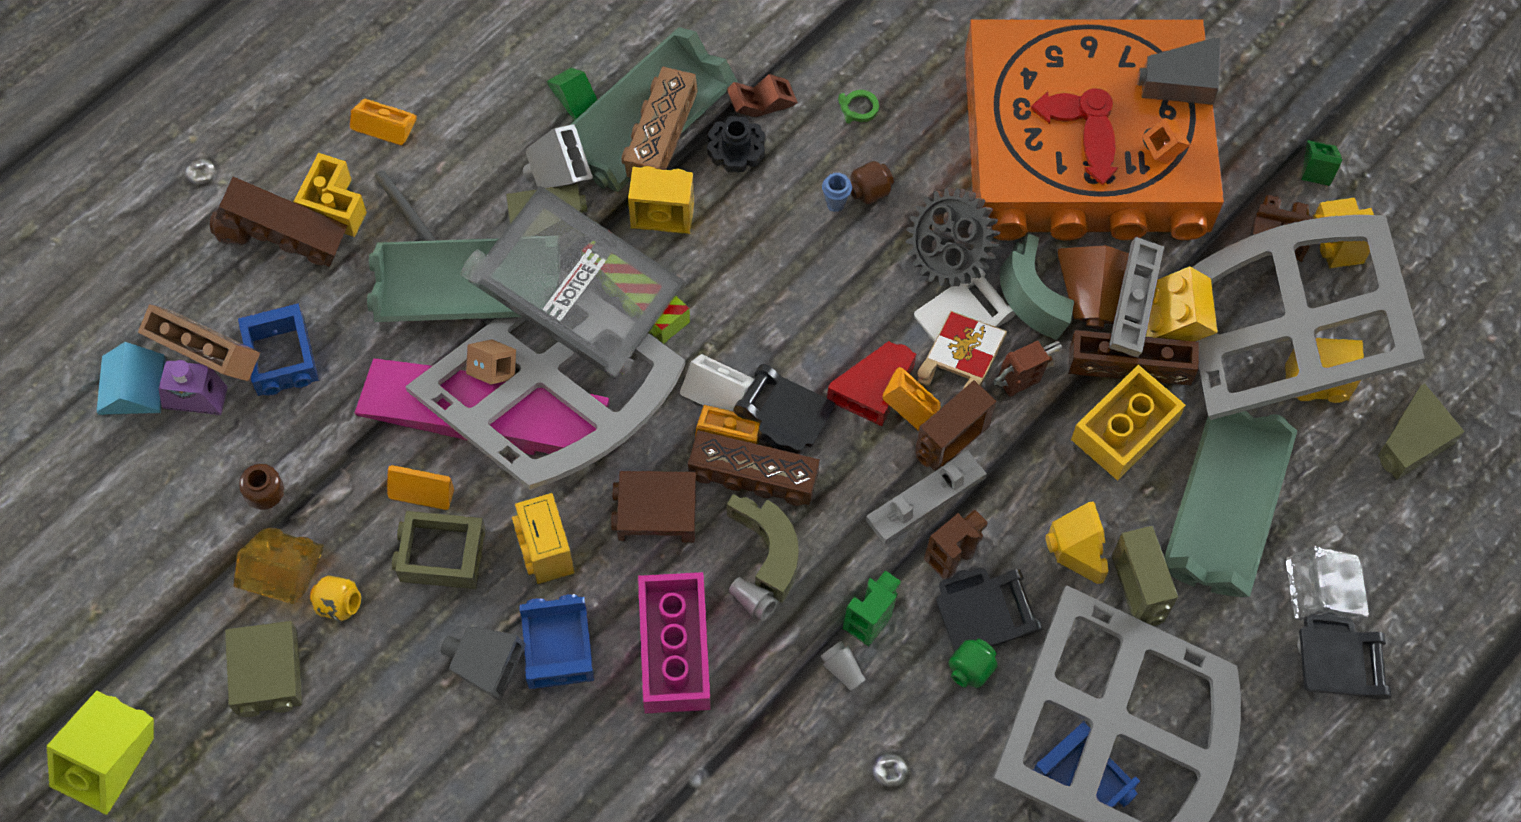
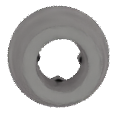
M741 577L735 579L729 588V593L739 601L753 619L759 618L761 621H765L777 607L778 601L774 598L773 592L749 583Z
M842 641L820 656L825 662L823 666L846 685L850 692L866 681L850 647H845Z

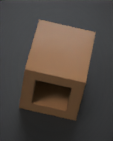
M492 339L467 345V375L490 385L508 381L515 375L516 349Z

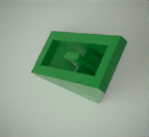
M570 68L547 81V85L574 121L598 100L584 71Z
M1308 140L1301 180L1330 186L1342 162L1337 146Z

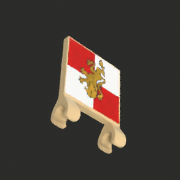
M950 311L926 360L918 370V382L929 386L937 367L968 378L969 380L964 388L973 380L982 386L1007 335V331Z

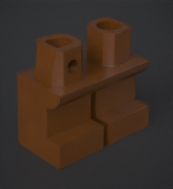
M1267 195L1263 204H1260L1249 237L1279 226L1310 220L1314 217L1309 216L1308 204L1301 202L1293 203L1291 210L1288 211L1280 209L1281 199L1279 197ZM1310 245L1299 246L1295 250L1297 261H1303Z
M973 510L965 518L957 513L930 536L924 560L943 579L952 577L956 572L960 558L970 560L974 557L977 545L984 536L982 531L987 527L988 522L976 510Z

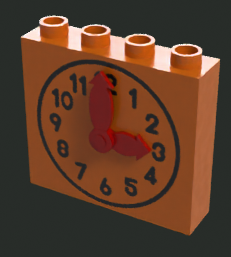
M970 20L965 48L972 190L976 193V198L985 199L983 207L993 209L988 218L998 220L991 227L992 230L1000 231V234L994 236V238L1009 241L1019 239L1027 232H1051L1054 238L1067 241L1081 238L1087 232H1111L1112 237L1115 239L1134 240L1135 237L1140 238L1147 232H1171L1172 237L1175 239L1194 240L1204 236L1207 232H1212L1224 203L1213 105L1141 98L1142 86L1137 85L1139 68L1145 67L1148 56L1206 40L1203 20ZM1164 118L1177 121L1191 145L1168 164L1156 161L1142 138V135Z

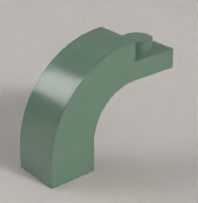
M1028 233L1022 243L1017 242L1011 254L1000 267L1002 292L1009 306L1023 322L1039 333L1057 340L1071 322L1074 300L1055 293L1040 280L1035 270V257L1039 237Z

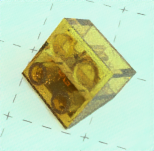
M264 528L238 552L233 587L295 604L309 587L324 545L315 543L308 537H294L284 534L276 528Z

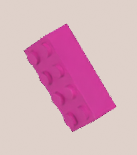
M704 573L638 576L642 686L645 714L711 710Z

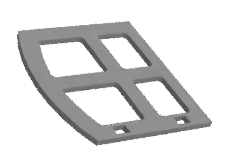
M1330 216L1279 226L1229 245L1192 267L1210 277L1211 284L1249 263L1265 256H1273L1286 312L1283 317L1224 334L1216 333L1195 341L1199 342L1198 366L1210 420L1426 363L1386 216ZM1339 241L1368 242L1379 283L1378 290L1321 307L1309 308L1295 250L1299 246ZM1381 314L1387 315L1395 343L1393 350L1329 368L1322 366L1315 338L1319 331ZM1286 340L1293 342L1299 368L1297 376L1236 393L1229 392L1223 366V360L1226 357ZM1219 374L1221 385L1211 388L1209 376Z
M561 270V275H559V288L569 276L563 270ZM587 288L572 306L588 318L572 332L591 345L605 335H611L622 343L635 325L633 321ZM523 317L496 318L406 386V390L526 488L532 490L584 469L627 441L664 403L685 367V359L648 333L634 353L651 364L653 368L628 403L620 411L613 412L560 372L563 367L578 357V354L560 342L554 344L544 353L537 354L510 334L512 330L526 321V319ZM492 339L516 349L515 366L520 371L474 407H466L440 386L467 365L468 344ZM544 388L595 427L596 430L556 452L538 459H531L493 429L490 424L535 389ZM444 398L451 406L444 410L436 402ZM508 450L518 457L513 463H510L502 456Z
M1066 585L1062 591L992 781L1078 822H1141L1099 802L1096 798V793L1115 738L1122 737L1196 773L1197 781L1170 822H1209L1226 789L1238 748L1241 724V691L1238 667ZM1096 609L1110 616L1111 619L1108 624L1092 617L1093 610ZM1074 619H1080L1116 636L1120 640V647L1101 699L1071 687L1055 677V671ZM1145 652L1152 653L1209 681L1211 720L1207 749L1198 747L1127 712L1126 707ZM1187 652L1202 659L1200 667L1183 660L1185 653ZM1043 703H1050L1086 720L1091 727L1070 786H1065L1027 768L1023 764V758Z

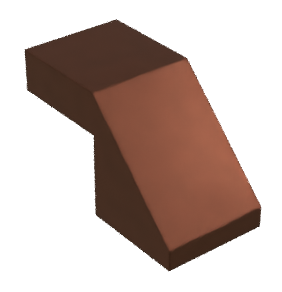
M771 74L767 75L754 88L736 82L727 88L735 111L755 118L793 107L798 103L789 81Z

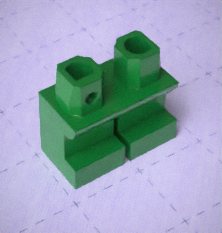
M884 571L877 582L869 578L864 601L862 602L854 597L848 604L843 629L869 647L892 617L898 595L896 590L900 587L901 581L887 571Z

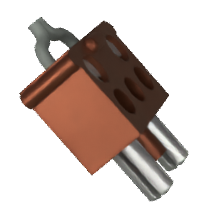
M1037 340L1014 352H1009L1002 363L998 377L993 381L994 385L1003 386L1009 397H1012L1016 393L1039 383L1045 370L1055 366V360L1051 355L1062 351L1060 342L1056 341L1042 347Z

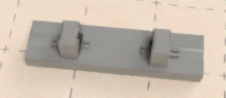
M1135 237L1131 242L1109 348L1125 352L1137 358L1142 353L1164 246ZM1124 318L1130 319V320L1135 321V322H1137V323H1134V322L1125 320Z
M967 450L867 515L866 522L885 545L984 480L987 473ZM947 475L952 481V488L945 481L944 476Z

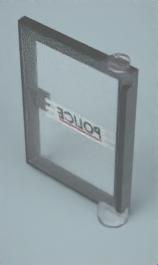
M541 185L487 255L479 249L475 250L461 271V275L468 279L470 283L614 379L619 373L625 376L634 363L631 356L685 283L684 280Z

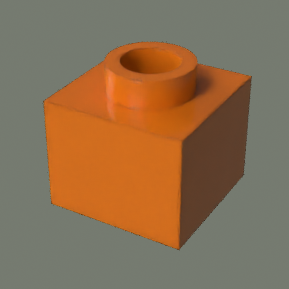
M1167 118L1162 119L1142 135L1154 159L1167 164L1191 146L1177 121Z

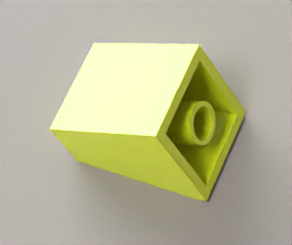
M96 690L47 745L49 787L107 815L154 739V718L150 717L143 710H136L123 704L116 697L107 696Z

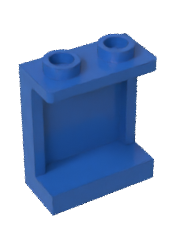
M568 594L559 597V600L546 601L545 599L536 598L528 600L526 604L519 605L524 643H526L524 647L525 673L529 689L594 681L585 598Z
M1083 721L1035 765L1033 771L1065 786H1070L1090 732L1089 726ZM1109 757L1096 793V798L1099 802L1115 808L1118 804L1126 807L1138 795L1135 788L1140 783V780L1136 776L1130 779Z

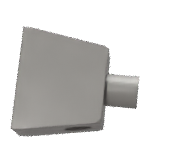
M575 124L552 129L526 149L529 163L523 167V174L528 181L535 180L538 188L540 185L544 188H550L593 178Z

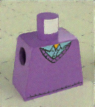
M183 360L166 361L159 385V394L163 409L221 415L228 387L213 369L203 364L187 363Z

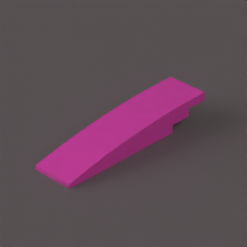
M373 358L354 412L356 416L467 440L406 390V386L432 366ZM459 370L440 386L463 405L471 408L506 381L490 385L467 375L464 370ZM544 388L535 389L490 424L493 429L522 452L535 455L536 451L551 454L577 442L596 430L595 427ZM590 394L607 408L609 407L610 401L608 397ZM444 398L436 402L444 410L451 406Z

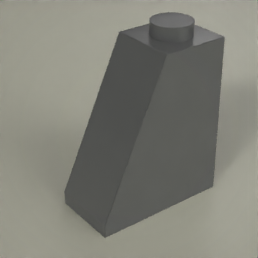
M1211 38L1148 56L1145 67H1140L1138 71L1137 85L1142 86L1141 98L1213 105L1219 90L1220 38Z

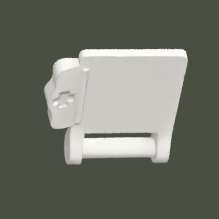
M979 269L980 278L971 277L970 284L960 283L958 287L951 286L914 312L915 319L934 342L950 311L995 327L1010 321L1016 315L1013 309L1007 305L986 280V274L982 269ZM976 285L998 312L994 317L987 312L968 289L969 287Z

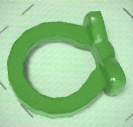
M855 90L846 97L844 93L838 96V102L847 124L852 123V120L868 122L878 113V99L870 91ZM864 97L871 101L873 109L866 114H859L850 111L848 105L853 99Z

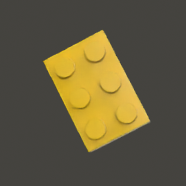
M1137 365L1076 424L1071 441L1118 481L1179 421L1186 405L1141 366Z

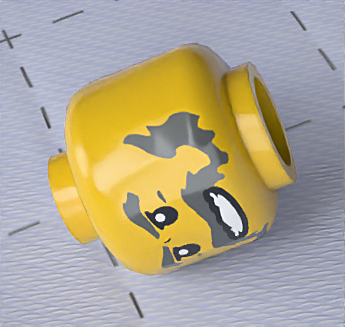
M329 575L323 577L313 586L310 592V600L317 615L344 621L358 611L361 604V593L353 581Z

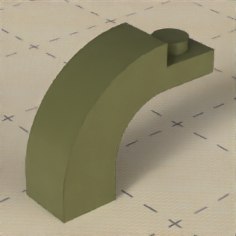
M733 494L727 503V516L759 534L765 541L769 551L765 562L755 576V585L773 592L774 598L783 603L794 584L797 574L799 548L794 527L786 514L768 499L762 508L759 509L753 500L747 497L740 498Z

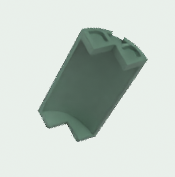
M678 27L570 124H575L593 180L599 187L603 189L608 187L619 192L631 180L626 175L625 165L622 164V154L625 147H629L632 142L633 127L635 123L639 124L641 120L643 102L649 100L653 78L659 76L662 66L696 74L698 92L682 132L723 96L731 84L738 82L727 60L709 55L696 31Z
M559 236L521 238L491 277L548 316H550V313L556 306L552 304L547 312H544L543 309L559 289V275H561ZM499 238L377 242L373 253L369 254V269L371 272L375 271L376 283L372 292L367 295L368 310L373 311L374 322L521 317L469 282Z
M1247 411L1213 420L1207 417L1164 557L1170 575L1173 578L1193 587L1196 586V583L1211 586V592L1216 594L1250 597L1297 435V430L1283 416L1271 414L1266 417L1254 418Z

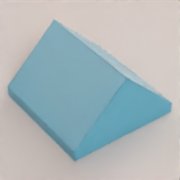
M127 342L122 343L103 355L97 414L161 413L159 385L165 365V355Z

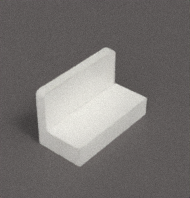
M701 354L691 361L680 394L701 405L733 411L737 401L743 400L755 379Z

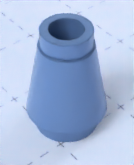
M832 173L823 181L822 189L829 210L833 212L841 211L852 191L851 181L842 173Z

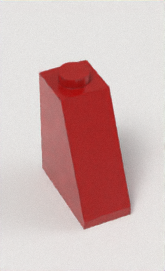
M886 342L832 381L828 387L827 399L845 410L883 426L892 409L883 400L884 391L898 367L911 374L915 365L916 353L903 344Z

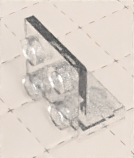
M1313 546L1286 558L1295 619L1304 621L1310 614L1320 615L1327 611L1359 618L1369 615L1362 578V567L1358 556Z

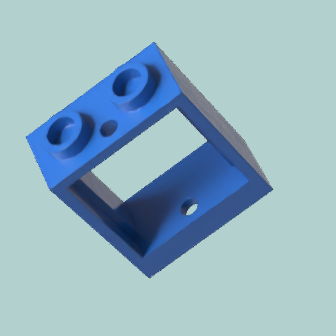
M299 303L238 318L243 344L254 349L253 341L296 330L298 333L304 363L260 374L258 362H256L251 374V381L258 396H271L284 389L292 387L302 388L310 385L311 382L319 381L305 319Z

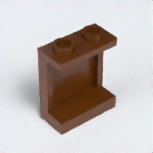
M619 471V482H613V501H618V512L612 511L611 530L617 531L618 541H625V535L682 536V543H695L696 472Z

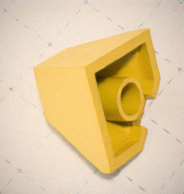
M1093 501L1053 521L1048 534H1046V543L1049 552L1055 553L1058 563L1096 584L1104 583L1109 570L1107 559H1101L1100 556L1103 554L1102 543H1105V536Z

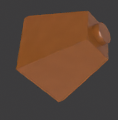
M1107 245L1058 249V258L1068 297L1074 300L1072 311L1074 319L1086 322V327L1093 329H1104V324H1114L1129 253Z

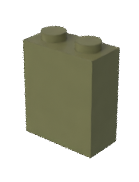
M285 621L225 629L228 700L233 712L241 717H254L260 714L259 711L273 710L274 712L283 713L293 710V707L302 706L298 631L293 622Z

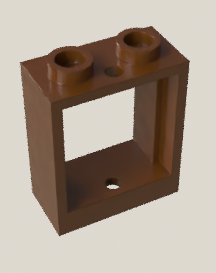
M973 380L920 426L915 448L916 457L920 463L936 471L955 458L990 427L996 400Z

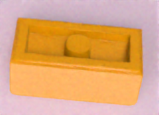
M364 98L351 110L350 129L403 145L411 132L417 115Z
M901 367L896 369L883 394V400L918 431L920 426L940 410L941 402Z
M703 405L696 426L695 437L699 430L758 445L760 423L742 419L733 411Z
M394 465L388 467L387 494L389 499L437 509H449L454 493L450 476Z

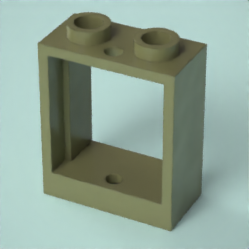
M406 511L404 522H399L397 539L401 541L399 552L394 551L392 558V570L396 571L399 581L476 589L486 532L483 518ZM415 528L467 532L461 569L409 565Z
M1153 525L1121 533L1111 557L1133 617L1152 626L1160 625L1168 617L1178 599V594Z

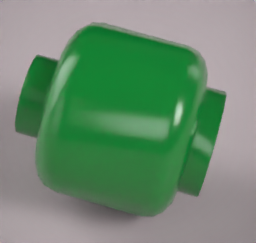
M976 639L975 641L965 640L948 661L949 667L953 672L951 678L963 688L967 686L973 688L982 687L998 666L995 658L997 656L996 651L981 639Z

